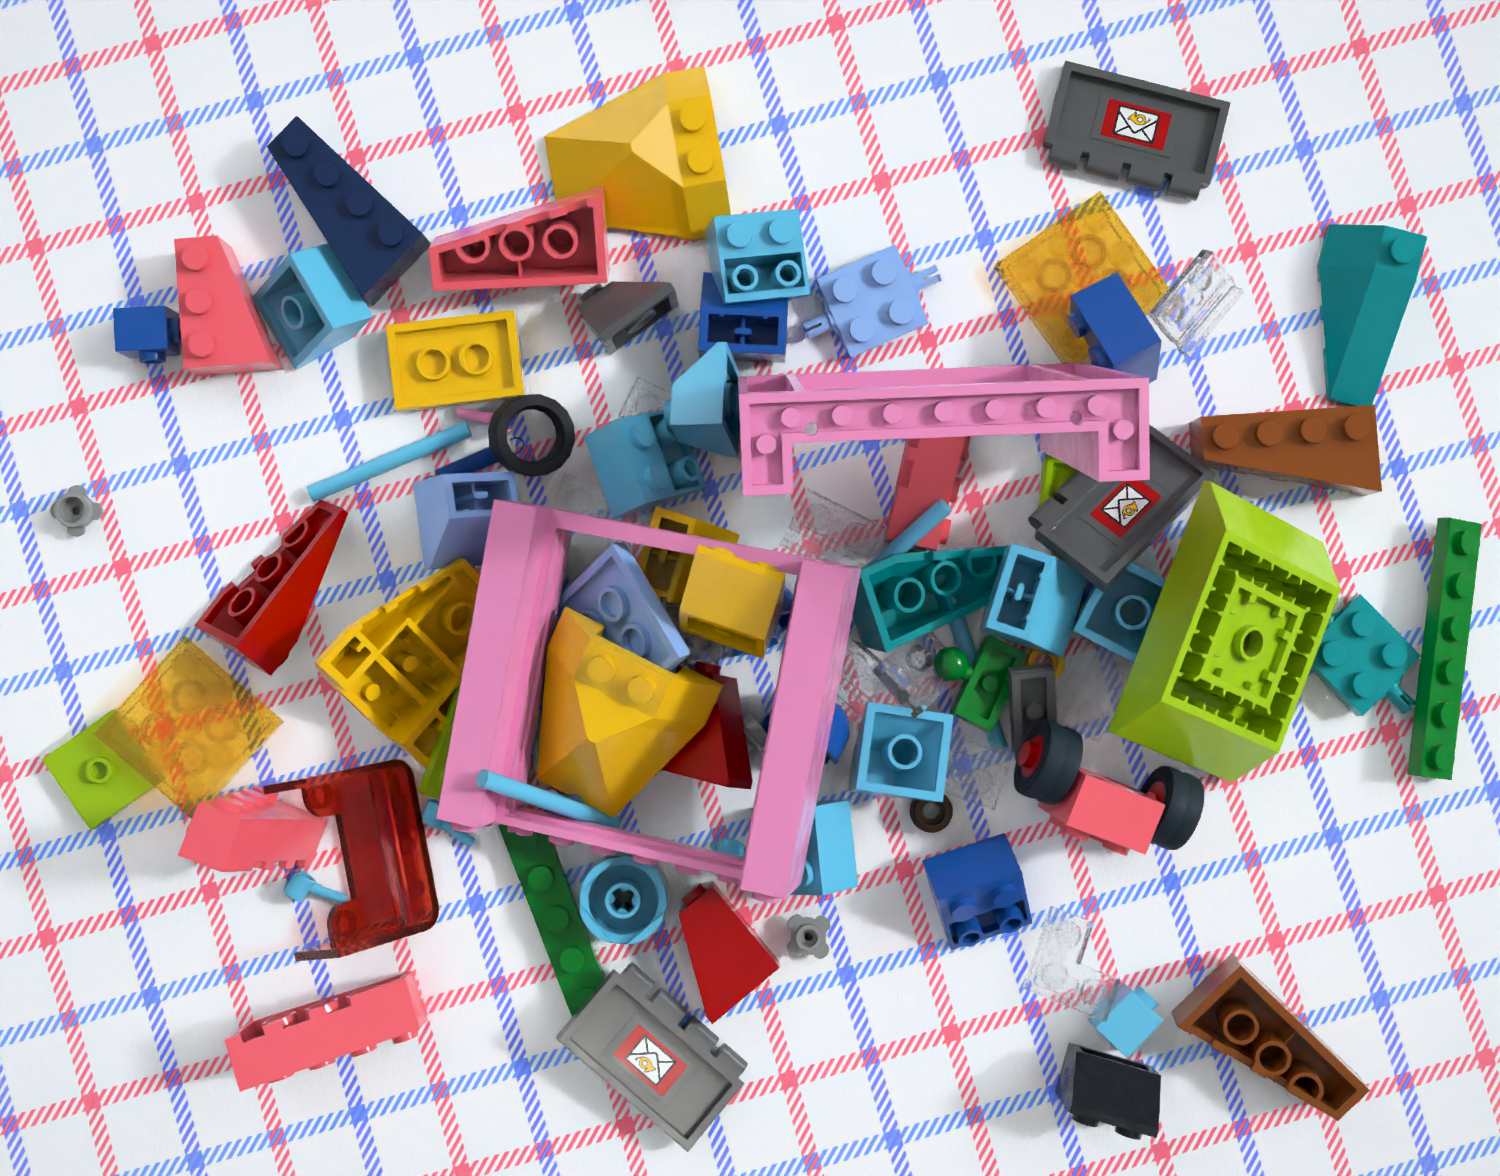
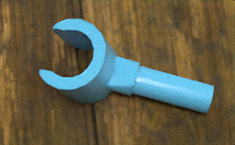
M429 799L422 814L424 823L431 828L442 829L446 833L448 832L470 848L476 839L466 832L451 829V822L436 819L439 801Z
M304 871L294 873L283 889L287 896L297 902H303L309 892L345 905L348 897L344 893L316 883V880Z

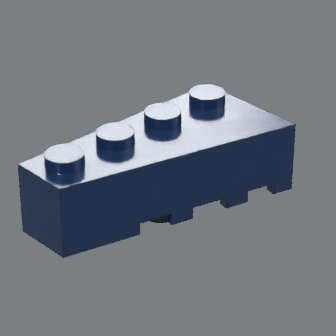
M296 115L270 142L267 148L361 295L374 306L429 248L431 243L418 228Z

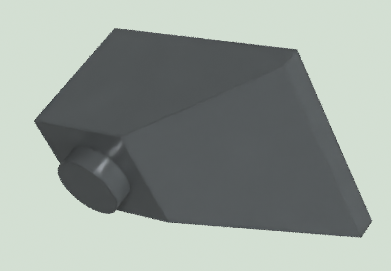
M611 281L604 287L601 284H597L587 290L580 297L582 303L576 308L608 354L612 355L679 305L676 290L670 282Z

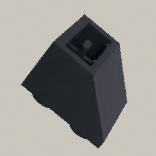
M1069 1042L1055 1093L1063 1103L1064 1108L1073 1114L1072 1119L1090 1127H1098L1099 1122L1116 1126V1133L1135 1140H1141L1142 1134L1157 1138L1159 1131L1161 1075L1150 1065Z

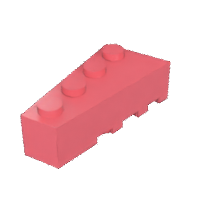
M604 185L436 236L428 248L433 291L607 283L610 273Z
M254 785L252 790L242 788L239 792H229L228 795H217L216 798L198 802L178 856L219 872L251 871L252 867L272 870L276 861H279L278 866L283 869H293L294 864L301 868H310L329 819L277 800L279 795L277 792Z
M409 971L250 1021L224 1041L237 1085L241 1092L267 1082L274 1083L294 1075L295 1072L307 1068L316 1070L334 1063L335 1058L349 1053L351 1057L369 1053L377 1049L376 1044L392 1039L393 1044L408 1041L418 1036L417 1030L428 1019L414 973Z

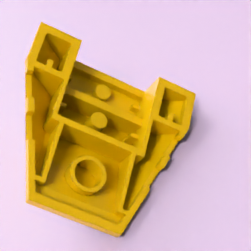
M704 66L662 73L544 136L555 200L604 185L607 229L618 228L638 231L640 234H659L678 237L681 240L696 241L706 239L705 228L714 216L731 215L716 121Z
M462 557L347 626L314 662L322 677L379 732L425 769L429 766L438 734L442 731L447 718L445 715L454 691L461 683L480 574Z
M565 607L547 646L536 779L567 795L576 794L583 799L585 804L614 818L705 726L724 685L686 666L677 674H674L601 637L606 626Z

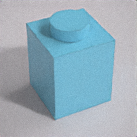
M1123 982L1088 1018V1021L1127 1059L1164 1020L1153 1011L1159 1004L1141 986L1132 991Z

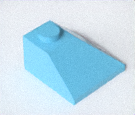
M717 342L672 383L671 400H666L664 403V421L666 427H671L678 442L729 458L738 457L739 453L738 376H741L727 342Z
M866 702L854 746L848 791L890 798L943 802L954 715Z

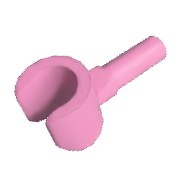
M458 407L456 411V417L482 422L490 425L492 415L494 414L492 412H482ZM508 429L507 434L511 433L513 430Z

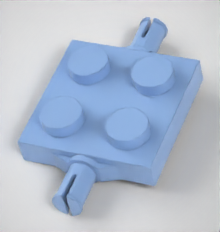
M894 244L821 276L815 281L824 300L825 314L802 322L804 331L820 324L819 327L805 334L810 340L832 329L841 339L850 359L929 324L920 303L919 290L941 282L940 273L924 280L925 277L939 270L934 264L912 275L904 266Z

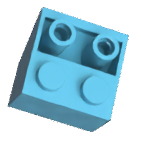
M799 209L714 216L705 228L710 270L724 305L811 295Z
M664 409L615 419L584 436L613 518L644 511L707 488L693 446L678 442L671 427H666Z
M1011 543L1004 550L979 631L1063 658L1087 579L1067 563L1054 556Z
M849 800L817 801L802 882L790 895L823 896L858 887Z

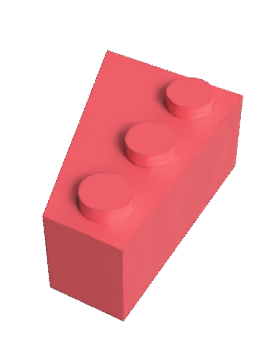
M218 235L174 239L183 369L197 376L282 370V364L274 352L267 335L268 331L258 314L251 297L252 293L232 246Z
M970 436L906 439L883 539L884 542L891 543L939 499L944 500L948 505L949 502H956L961 478L956 477L960 460L965 461ZM944 518L912 548L923 551H937L939 544L946 545L951 520Z

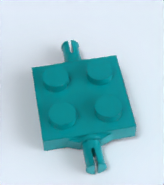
M1361 594L1354 595L1339 611L1331 614L1310 670L1355 716H1364L1378 700L1387 697L1401 714H1405L1412 709L1411 707L1415 706L1416 701L1399 686V683L1404 673L1421 655Z

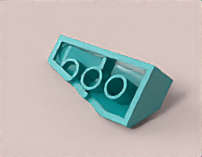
M1329 224L1327 226L1317 263V278L1321 282L1322 295L1320 319L1324 323L1325 336L1323 359L1326 400L1347 406L1373 404L1417 280L1428 236L1387 225Z
M1009 545L896 553L861 567L852 616L862 646L886 653L987 606L1004 550ZM951 596L956 599L957 603H953Z

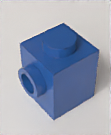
M165 305L113 308L115 352L128 358H139V362L144 364L165 363L166 356L180 355L181 329L180 317L177 312Z

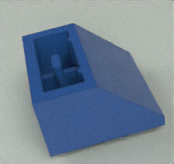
M703 272L698 339L699 359L717 342H727L734 360L785 363L788 298L724 305L712 273Z
M1005 833L922 860L928 884L951 950L963 946L970 947L978 944L981 940L1002 933H1012L1023 926L1033 923L1023 874Z

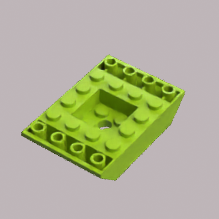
M1204 480L1108 732L1231 783L1278 754L1341 590L1324 543L1215 483ZM1247 634H1248V637H1247V639H1246L1245 645H1244V647H1243L1244 639H1245V637H1246Z

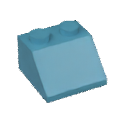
M329 243L290 253L252 296L295 370L304 367L353 338L373 317L364 298L358 292Z

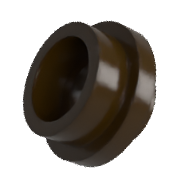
M945 794L943 802H932L938 806V814L934 818H926L923 815V807L931 801H911L909 814L917 828L924 832L935 833L948 826L952 819L953 807Z

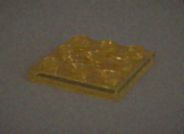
M1101 191L994 266L996 272L1061 363H1080L1089 356L1088 349L1090 347L1083 337L1078 339L1073 334L1067 321V315L1070 314L1071 295L1116 272L1124 281L1145 316L1175 295Z
M184 636L98 728L94 735L192 819L198 802L216 798L285 721L191 639Z

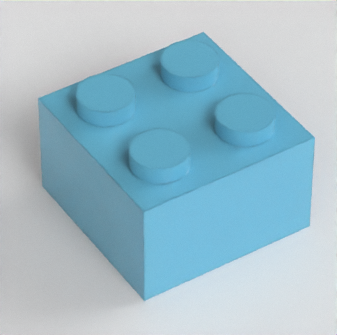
M1132 563L1104 592L1095 585L1092 586L1075 618L1072 632L1134 663L1166 579Z

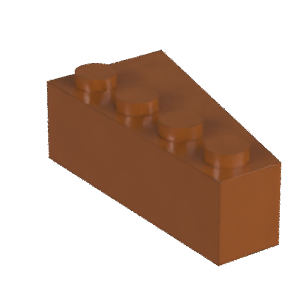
M1375 405L1201 416L1189 422L1191 455L1210 469L1244 475L1251 474L1267 477L1271 480L1290 481L1328 490L1335 489L1361 496L1382 492Z
M1231 953L1171 1011L1178 1028L1204 1040L1212 1048L1245 1064L1253 1072L1265 1079L1267 1077L1284 1087L1289 1093L1337 1121L1370 1091L1359 1074L1234 953Z

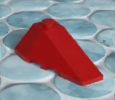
M320 499L283 533L281 538L282 545L273 554L267 557L261 554L251 563L255 570L238 586L231 581L220 591L194 626L248 664L272 676L275 670L287 660L291 649L300 637L348 512L339 506Z

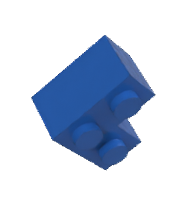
M1118 272L1070 296V314L1067 315V321L1073 334L1078 339L1083 337L1090 347L1088 354L1091 365L1148 377L1149 383L1157 380L1162 340Z

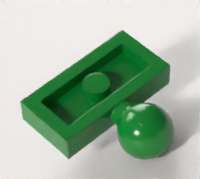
M992 635L984 636L971 665L968 664V659L962 650L956 647L941 649L933 661L936 674L945 681L963 680L949 713L984 732H992L1009 696L1007 667L1022 666L1027 654Z

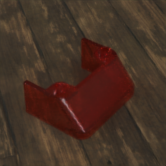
M400 759L387 760L263 786L264 795L301 789L304 805L312 815L316 817L335 815L351 899L336 904L328 914L327 930L330 942L294 952L295 961L341 958L427 931L435 925L439 916L438 898L415 778L411 767L405 761Z

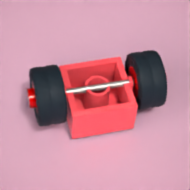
M1041 720L1030 730L1017 757L1014 770V787L1021 795L1039 801L1038 807L1050 814L1048 821L1063 828V832L1084 841H1088L1090 837L1103 843V847L1124 856L1128 855L1130 849L1146 855L1150 843L1167 850H1177L1185 845L1193 835L1201 818L1205 795L1202 782L1194 775L1181 772L1170 766H1160L1149 775L1139 791L1134 787L1080 767L1083 755V739L1076 730L1051 720Z

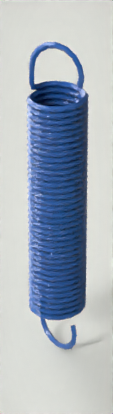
M514 437L510 439V441L513 439H519L522 441L523 444L522 448L514 454L521 452L525 446L523 439L520 437ZM486 447L476 453L474 452V454L472 453V455L470 454L462 459L460 458V460L458 459L448 465H444L434 470L436 476L442 474L475 473L497 463L490 447Z

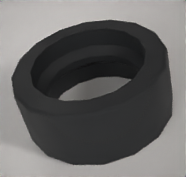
M541 394L517 395L503 402L492 415L488 428L489 447L496 461L508 471L529 477L545 476L561 468L571 456L575 443L574 423L568 411L555 399ZM534 409L543 412L551 419L555 427L556 440L547 456L539 460L527 461L519 458L512 452L507 441V430L509 423L517 414L524 410Z

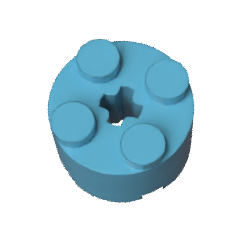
M620 851L616 852V855H607L599 860L583 880L579 895L580 915L589 931L602 941L626 945L639 943L651 936L660 926L665 916L670 897L666 876L659 865L637 863L632 860L633 854ZM618 888L623 892L630 889L634 893L631 900L632 906L627 902L621 905L616 903L615 899L619 894Z

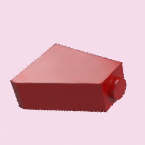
M696 661L695 669L692 670L724 686L705 726L661 770L724 787L751 790L753 780L746 735L743 731L744 722L737 678L720 675L722 666ZM678 666V667H677L676 674H677L683 667Z
M713 881L707 887H704L700 882L681 898L685 905L679 911L681 926L704 1010L711 1024H714L780 968L777 957Z

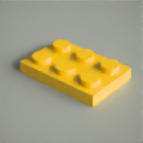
M514 310L386 325L394 404L397 412L506 400L517 395H526L517 317Z

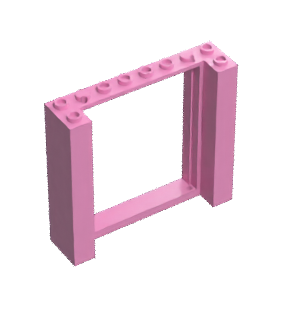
M1086 363L738 376L743 496L794 494L792 443L1040 433L1041 451L1098 482L1150 480L1148 377ZM808 423H815L817 425L816 433H806V425Z
M494 499L436 819L451 822L450 828L460 832L475 833L477 828L492 826L494 822L507 825L508 832H514L520 836H532L533 832L549 835L548 841L558 845L572 846L575 841L591 845L590 851L597 854L616 855V852L620 851L633 854V861L645 865H658L659 861L675 864L674 870L684 874L700 875L701 870L718 874L717 880L721 882L741 885L740 889L752 892V898L766 903H778L779 898L785 900L802 882L861 568L526 502ZM573 531L695 555L699 544L709 548L722 547L731 551L738 558L752 563L758 561L766 562L777 568L779 572L797 575L744 857L523 807L522 801L477 786V776L483 769L527 784L544 692L547 646L556 626Z

